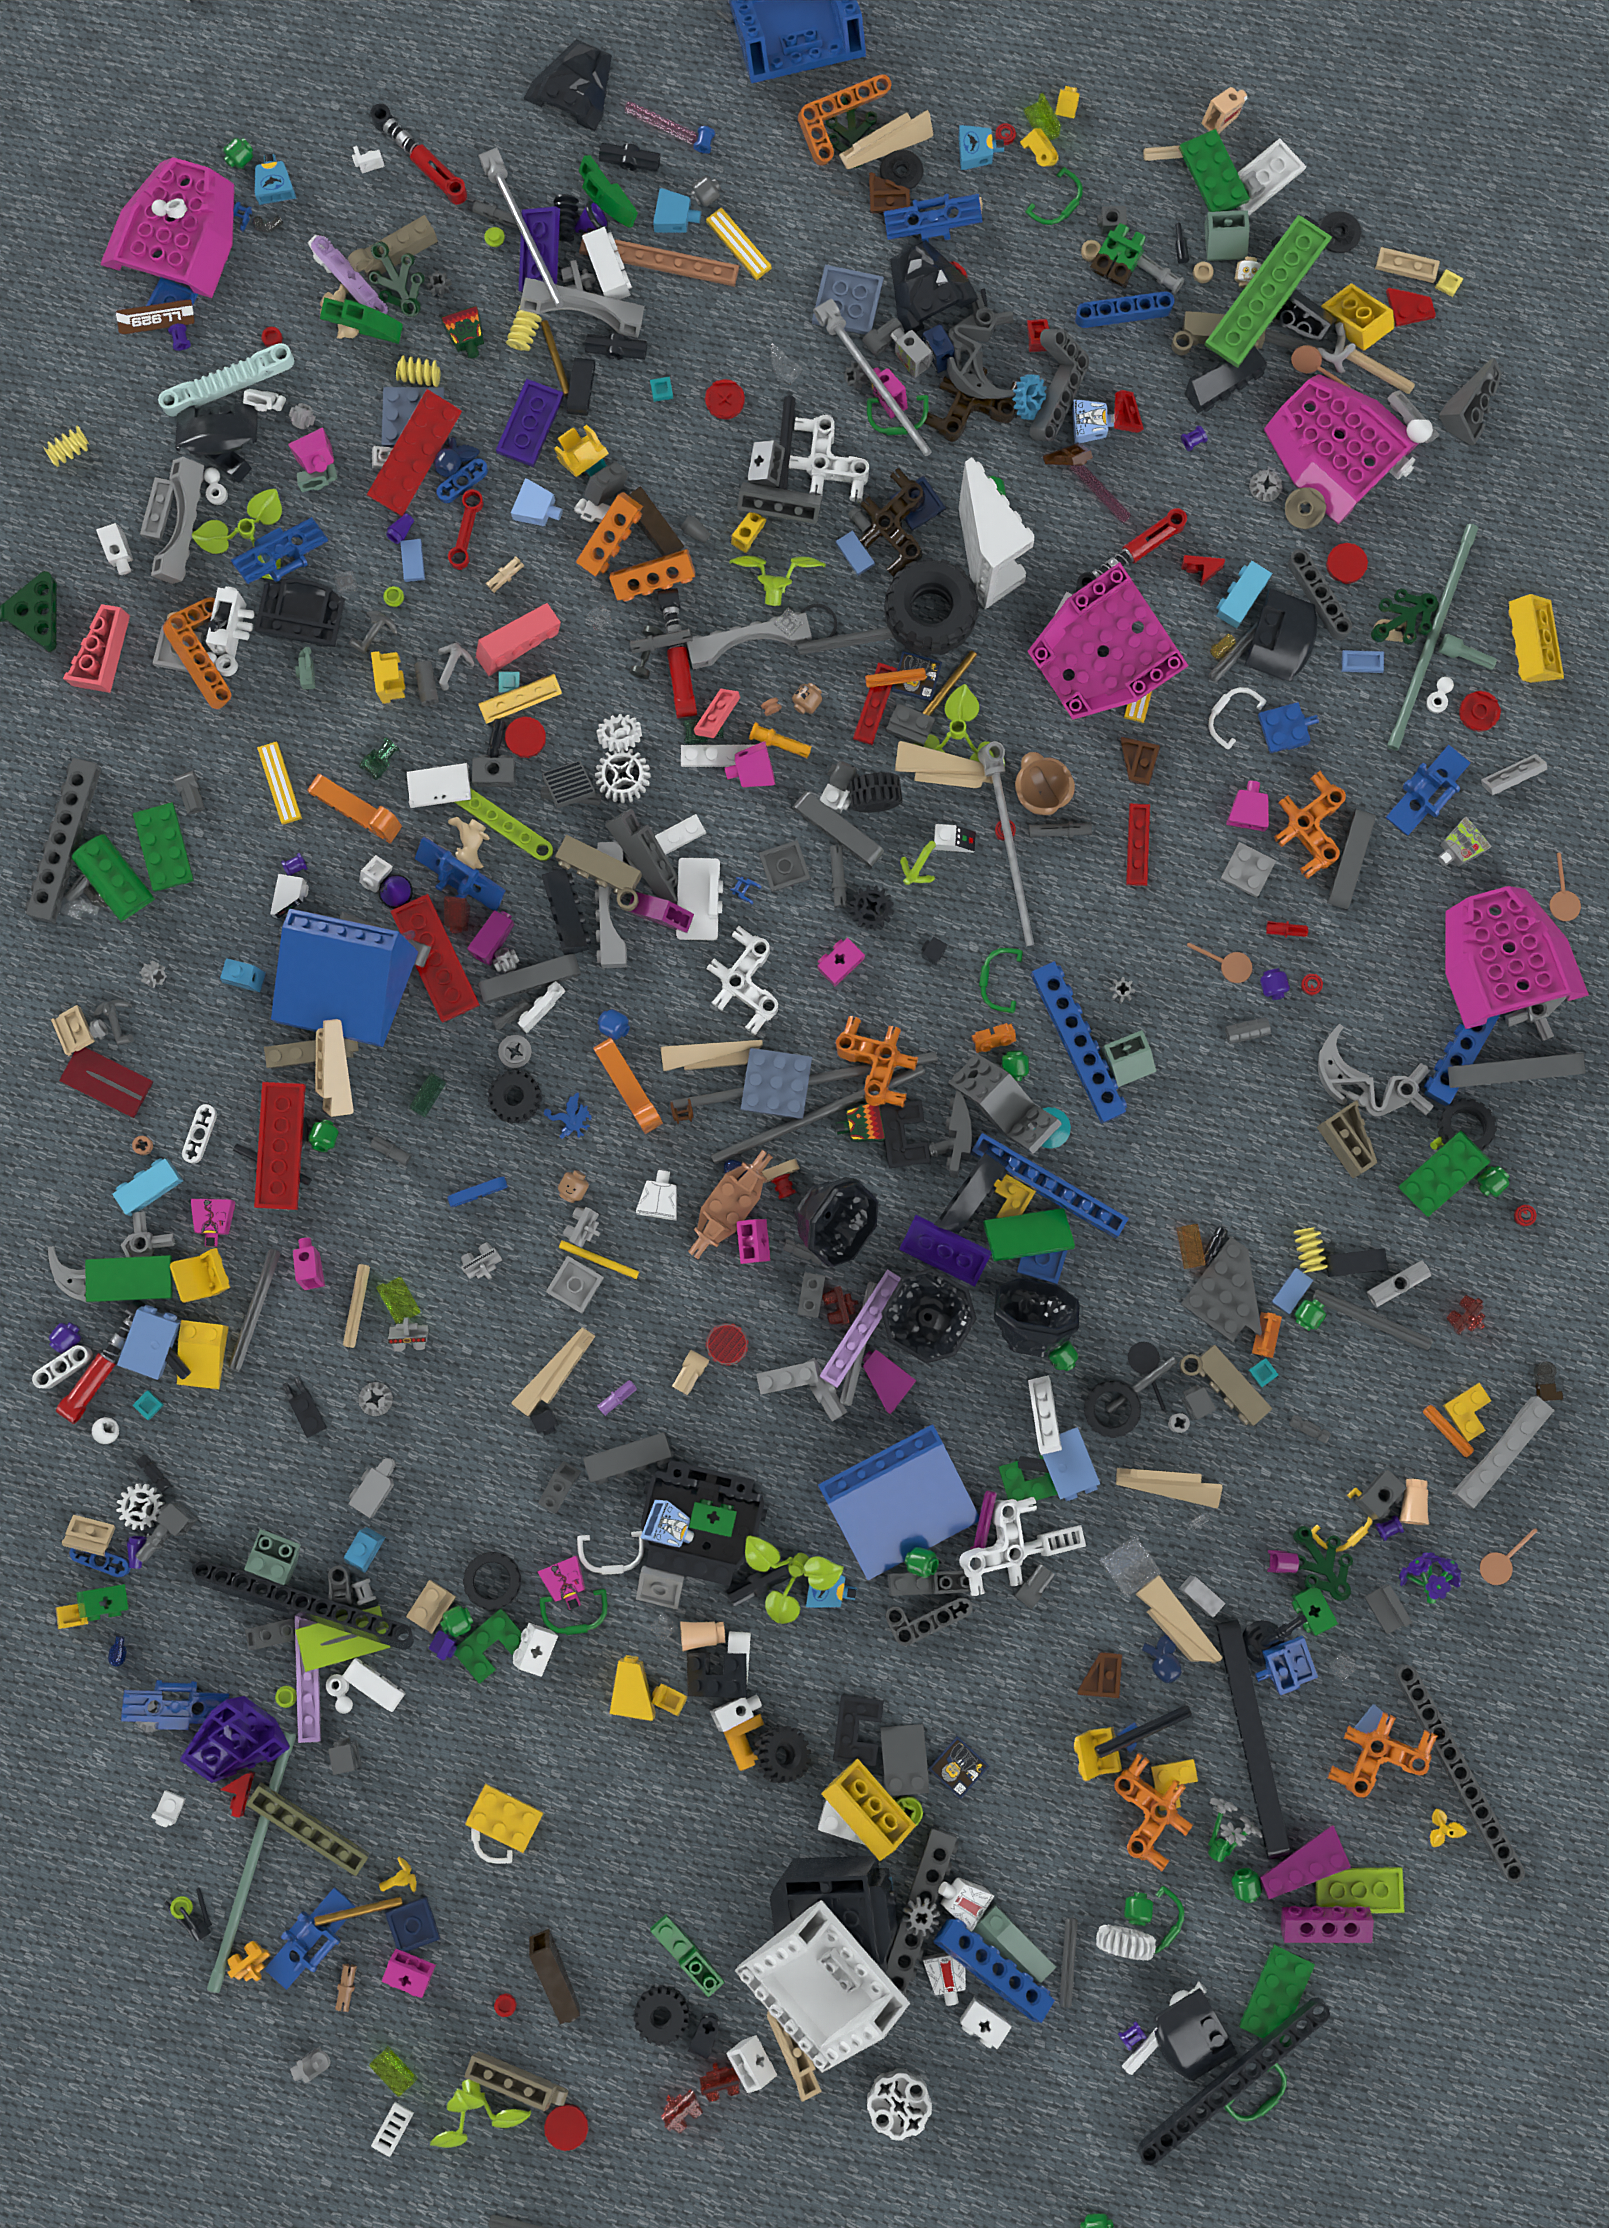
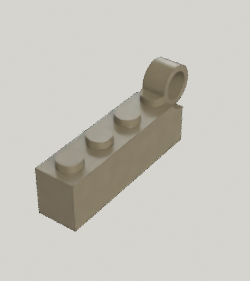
M425 215L380 240L387 244L389 248L388 255L394 267L401 263V257L404 254L411 253L414 256L438 242L435 231ZM372 245L366 249H357L348 256V262L355 272L363 271L368 280L369 274L377 270L381 273L387 271L382 260L372 256ZM380 246V252L384 253L383 247Z
M1186 311L1183 318L1182 331L1174 335L1171 344L1172 350L1178 355H1185L1189 353L1192 346L1205 344L1226 314ZM1265 331L1255 344L1257 350L1262 349L1265 341ZM1184 339L1188 342V346L1180 347L1176 341Z
M566 835L555 855L556 860L559 862L558 865L566 870L570 868L576 870V874L582 878L588 879L590 877L596 880L595 883L603 888L607 886L613 888V892L617 894L619 907L624 911L634 910L639 902L634 890L642 877L641 871ZM625 894L634 896V902L631 905L626 906L621 903V898Z
M344 1039L346 1059L354 1058L353 1052L359 1051L358 1041ZM316 1040L264 1047L266 1067L273 1069L316 1063Z
M1212 1345L1200 1357L1190 1354L1180 1360V1371L1186 1376L1197 1374L1201 1377L1206 1376L1210 1380L1209 1386L1216 1393L1220 1392L1225 1397L1223 1399L1224 1403L1231 1410L1235 1408L1239 1413L1237 1417L1245 1426L1247 1424L1254 1426L1272 1410L1270 1405L1216 1345ZM1188 1358L1194 1359L1197 1363V1369L1193 1373L1186 1371L1184 1368V1362Z
M480 2051L472 2055L464 2076L467 2079L543 2111H546L551 2103L563 2106L569 2092L566 2088L553 2084L549 2080Z

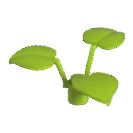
M269 489L255 495L247 506L248 515L255 518V520L247 518L240 520L238 528H235L229 536L228 528L223 522L210 520L192 533L194 541L203 550L212 554H220L228 549V540L239 533L241 537L250 539L254 546V524L261 521L264 525H272L281 517L282 506L277 490ZM259 555L258 560L261 563H265L262 556ZM280 558L276 560L275 565L277 569L281 568ZM269 573L261 577L273 580Z
M740 556L730 560V563L740 566L758 567L761 569L762 575H759L757 579L764 584V591H766L765 604L771 606L781 605L782 593H785V587L792 584V580L789 578L794 567H826L825 563L811 557L791 558L793 563H791L786 577H775L765 574L763 564H766V560L760 557Z
M966 684L957 688L945 704V714L948 719L952 720L950 732L947 733L946 738L941 744L936 736L929 734L924 747L944 752L942 747L946 745L950 737L956 740L965 738L971 749L975 752L970 757V760L980 762L978 752L990 742L984 741L976 749L966 733V723L964 721L973 720L979 713L978 700ZM989 750L990 755L994 757L993 752Z
M753 1536L746 1538V1560L755 1570L765 1572L770 1567L778 1568L789 1563L788 1569L792 1578L784 1593L772 1591L765 1601L766 1611L776 1623L785 1624L793 1622L800 1613V1606L797 1600L787 1596L797 1576L804 1574V1576L809 1577L808 1582L811 1587L817 1590H827L837 1583L843 1572V1566L834 1564L823 1557L815 1556L809 1558L804 1553H798L794 1558L789 1557L787 1560L777 1563L780 1560V1554L772 1544Z
M470 2079L464 2080L462 2082L463 2090L457 2089L452 2099L447 2103L448 2111L461 2112L459 2129L456 2132L447 2131L439 2134L430 2142V2146L451 2148L465 2143L467 2135L462 2134L465 2112L468 2109H477L484 2105L490 2119L493 2120L492 2126L497 2128H510L524 2122L531 2115V2110L526 2112L510 2109L494 2115L485 2099V2093H481L480 2084Z

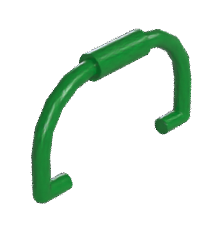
M1063 167L1056 176L1061 178L1063 174H1066L1076 183L1078 188L1076 198L1068 204L1058 218L1046 220L1034 214L1032 210L1035 208V205L1032 203L1025 213L1035 221L1044 225L1059 223L1063 219H1067L1079 205L1083 187L1078 177L1067 168Z
M928 395L916 396L917 401L924 400L922 417L914 425L916 430L927 419ZM879 397L867 399V417L873 429L887 435L908 434L904 427H887L886 429L876 425L872 417V403H879Z
M999 948L988 955L984 966L981 968L979 983L981 996L991 1009L1014 1013L1016 1001H1011L1010 1008L1001 1007L993 1004L986 995L990 970L989 964L994 956L1000 953L1017 954V962H1022V950Z
M593 1590L594 1595H601L602 1613L594 1623L567 1626L566 1628L554 1626L548 1620L545 1602H552V1596L539 1599L543 1622L550 1630L566 1635L587 1633L588 1630L597 1628L607 1615L608 1602L606 1590Z
M1161 1886L1155 1895L1158 1898L1163 1893L1168 1895L1178 1907L1179 1919L1176 1926L1173 1925L1161 1941V1944L1155 1948V1953L1153 1954L1161 1952L1165 1947H1169L1181 1931L1180 1928L1184 1922L1185 1911L1182 1902L1165 1886Z
M1278 2063L1273 2066L1281 2076V2087L1275 2096L1272 2095L1257 2109V2112L1248 2116L1238 2115L1229 2106L1235 2101L1233 2099L1224 2107L1233 2118L1243 2122L1252 2121L1261 2115L1263 2117L1279 2103L1278 2100L1284 2094L1287 2086V2077Z

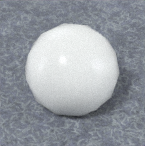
M1411 420L1406 429L1407 436L1415 443L1427 441L1433 432L1431 422L1429 420Z
M104 1417L93 1424L92 1436L98 1443L109 1444L117 1439L119 1426L112 1418Z

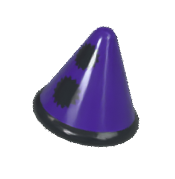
M588 201L574 227L575 232L589 233L605 227L607 231L608 221L605 214L595 202Z
M390 875L379 886L381 902L392 909L409 903L413 895L411 882L402 875Z

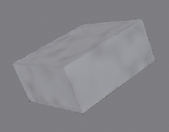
M1190 1575L1179 1588L1184 1595L1208 1616L1214 1617L1225 1605L1217 1595L1194 1576Z

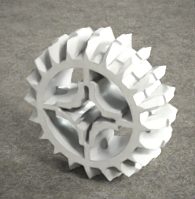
M624 748L621 749V753H617V750L614 749V755L611 756L607 752V760L601 758L600 762L602 765L596 766V769L600 771L595 773V777L599 779L596 781V784L601 786L599 789L601 793L606 792L605 797L607 799L613 795V802H616L618 797H620L621 803H625L626 797L632 802V795L640 798L638 791L645 793L646 789L644 786H649L650 784L647 780L651 778V774L647 772L650 769L649 765H644L646 763L645 758L639 759V752L633 755V749H629L628 753H625ZM619 761H628L622 766L614 764ZM634 765L640 771L638 781L634 780V777L631 776ZM608 769L615 775L611 786L606 781ZM626 772L627 777L620 779L619 773ZM622 785L631 786L629 789L619 790Z
M1102 1925L1099 1927V1932H1097L1096 1936L1097 1947L1114 1955L1144 1961L1153 1958V1953H1155V1938L1141 1931L1115 1925Z

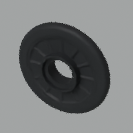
M896 150L886 155L880 166V175L882 179H888L897 186L912 189L921 181L924 169L920 158L916 154L908 150ZM903 166L907 169V172L899 174L896 169Z
M1336 211L1329 213L1319 223L1318 228L1332 236L1331 241L1326 246V249L1331 252H1348L1355 248L1361 239V226L1358 220L1347 212ZM1341 228L1344 230L1345 235L1337 236L1334 230Z

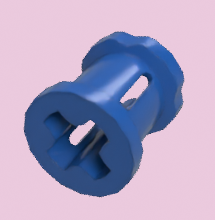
M701 126L698 128L699 135L697 142L694 143V149L697 152L708 154L711 152L710 144L715 136V131L710 127Z

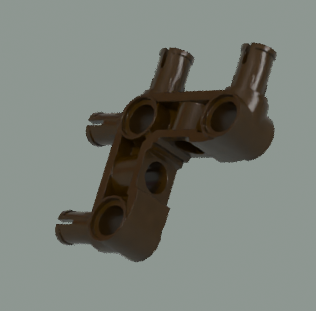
M983 367V371L986 376L988 370L985 367ZM944 377L939 389L955 395V400L944 419L928 412L924 424L937 429L938 433L944 436L947 441L954 442L963 434L970 413L979 411L990 416V419L994 421L1009 423L1014 419L1017 410L1014 409L1016 402L1013 401L1014 397L1000 399L967 397L965 393L956 388L950 379ZM1016 382L1012 383L1010 390L1017 389ZM1008 409L1010 413L1005 414L1001 410ZM954 427L957 429V431L950 432L948 431V428Z
M900 468L895 470L898 476L893 472L890 478L897 483L901 491L884 508L880 509L870 496L865 499L870 506L864 501L860 504L872 517V528L859 541L868 549L881 536L897 550L899 557L886 568L893 577L898 571H902L907 564L913 561L918 562L923 556L922 549L911 534L908 535L902 529L901 524L911 512H915L924 502L925 492L915 480H910ZM919 490L920 495L917 498L913 499L910 497L912 491ZM890 519V524L887 527H881L882 520ZM917 548L918 551L916 555L908 556L909 549Z

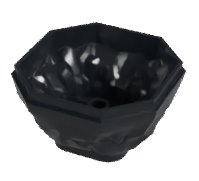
M844 1177L836 1181L816 1184L810 1188L795 1211L799 1237L808 1250L828 1267H835L854 1260L877 1227L879 1201L855 1178Z
M933 1268L903 1275L881 1312L889 1342L926 1364L956 1356L977 1319L969 1289ZM926 1313L932 1315V1319L930 1321H926L924 1319V1315Z
M1018 1278L1001 1284L996 1289L994 1321L1002 1331V1337L1008 1343L1009 1349L1013 1352L1047 1357L1050 1352L1067 1342L1071 1335L1079 1329V1299L1060 1285Z

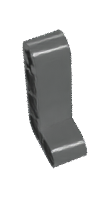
M958 1597L911 1621H908L904 1611L899 1606L889 1607L885 1617L898 1644L908 1646L971 1614L973 1607L969 1599ZM959 1602L967 1603L966 1612L963 1613L959 1610L955 1612L957 1617L953 1618V1614L948 1607L952 1605L954 1610L959 1607ZM892 1610L900 1611L901 1618L899 1621L893 1622L889 1619V1614ZM940 1611H947L949 1613V1619L946 1622L938 1621L937 1615ZM922 1620H926L930 1624V1628L926 1632H921L918 1629V1624ZM908 1630L911 1634L910 1639L905 1642L901 1641L898 1637L900 1631Z

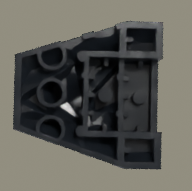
M576 39L532 81L524 96V100L539 107H542L544 102L576 116L577 124L595 131L604 115V102L607 95L606 89L612 55Z
M927 240L890 259L897 318L902 324L905 334L910 330L916 333L924 329L923 321L957 303L960 309L979 300L970 281Z

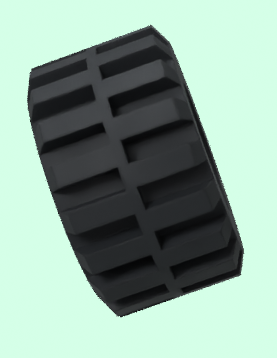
M893 773L865 774L856 777L848 783L851 808L854 811L863 813L886 811L897 807L903 801L900 777Z

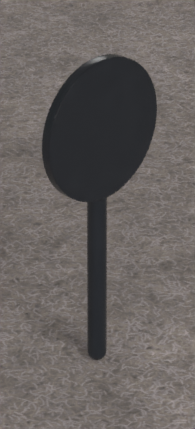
M1138 1342L1130 1348L1128 1362L1136 1372L1150 1374L1159 1364V1352L1153 1344ZM1153 1381L1152 1386L1162 1410H1165L1166 1408L1156 1382Z

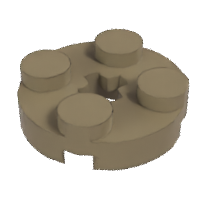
M1314 488L1296 489L1286 500V518L1296 528H1313L1325 516L1327 508L1325 499ZM1301 504H1311L1309 507L1311 511L1309 513L1304 512L1302 514L1300 512L1302 510Z

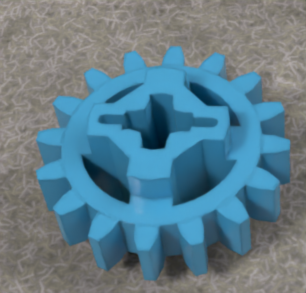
M1027 374L1025 377H1020L1021 382H1016L1018 388L1013 391L1016 394L1013 398V401L1016 402L1014 409H1018L1017 415H1021V419L1034 420L1038 410L1041 409L1043 400H1046L1045 390L1047 386H1043L1044 380L1040 379L1039 375Z

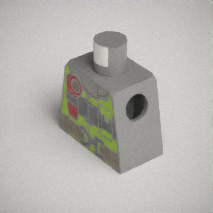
M897 328L891 334V337L896 342L895 354L915 379L930 367L932 351L914 331L910 330L905 334L901 328Z
M1466 816L1440 844L1445 851L1438 856V860L1443 866H1447L1450 862L1454 861L1459 867L1485 853L1492 846Z

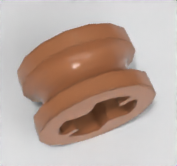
M776 697L767 700L761 705V708L765 709L764 714L766 716L782 708L781 704H777L778 699Z
M138 1136L134 1139L132 1148L139 1155H147L153 1149V1142L148 1137ZM140 1141L148 1143V1146H145L146 1150L143 1151L138 1148V1145H141Z

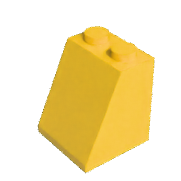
M626 1655V1657L618 1661L609 1714L653 1721L656 1711L654 1704H652V1696L643 1662L638 1661L637 1656Z

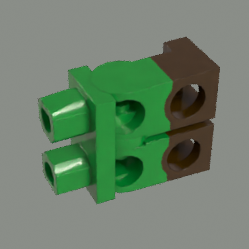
M1119 223L1114 232L1110 230L1090 268L1092 272L1107 280L1109 278L1111 282L1126 289L1129 278L1144 252L1143 246L1146 237L1136 232L1132 240L1125 238L1130 229L1126 225Z

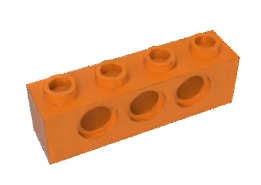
M624 492L618 494L576 563L595 577L601 573L604 574L610 566L608 563L610 558L615 557L620 551L621 547L619 544L622 539L625 541L630 535L631 530L629 528L641 518L642 513L640 511L643 506ZM619 514L624 515L625 524L619 522ZM608 531H612L614 533V541L608 538ZM598 547L604 551V557H600L597 554Z
M685 549L611 572L609 578L617 601L622 599L623 601H629L635 598V595L641 593L643 596L648 595L657 588L664 590L672 587L677 582L682 584L690 582L695 577V569L689 551ZM675 567L678 569V573L671 575L667 569ZM656 573L659 578L652 581L648 578V574ZM636 579L639 581V585L633 587L628 581Z

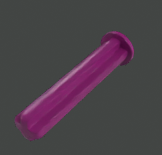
M993 1491L985 1492L974 1546L970 1550L986 1547L997 1496Z

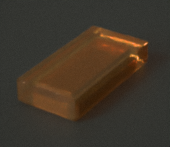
M1198 1224L1178 1227L1177 1234L1184 1269L1206 1265Z

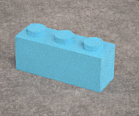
M1253 561L1250 562L1248 567L1244 565L1238 574L1240 576L1237 583L1233 581L1227 591L1230 593L1227 599L1222 598L1216 607L1219 610L1216 616L1237 629L1268 583L1272 573Z
M166 1158L156 1160L151 1164L152 1167L150 1169L138 1172L134 1175V1180L129 1183H122L116 1188L117 1191L112 1195L126 1215L132 1216V1213L140 1211L183 1182V1179L170 1160Z

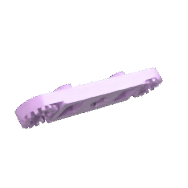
M317 236L311 243L312 250L360 304L376 309L374 308L375 306L380 312L387 314L388 307L386 304H383V301L377 297V293L362 276L353 270L350 263L339 250L335 249L324 236Z

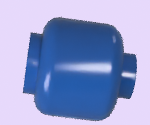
M614 1009L604 1011L597 1023L600 1032L613 1040L625 1037L630 1029L627 1016Z

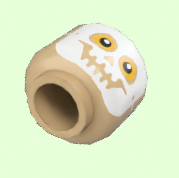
M1245 257V260L1237 263L1235 281L1239 283V287L1245 288L1262 264L1257 262V258Z

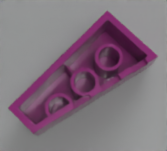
M1330 1825L1259 1878L1267 1899H1272L1349 1869L1351 1866L1334 1825Z

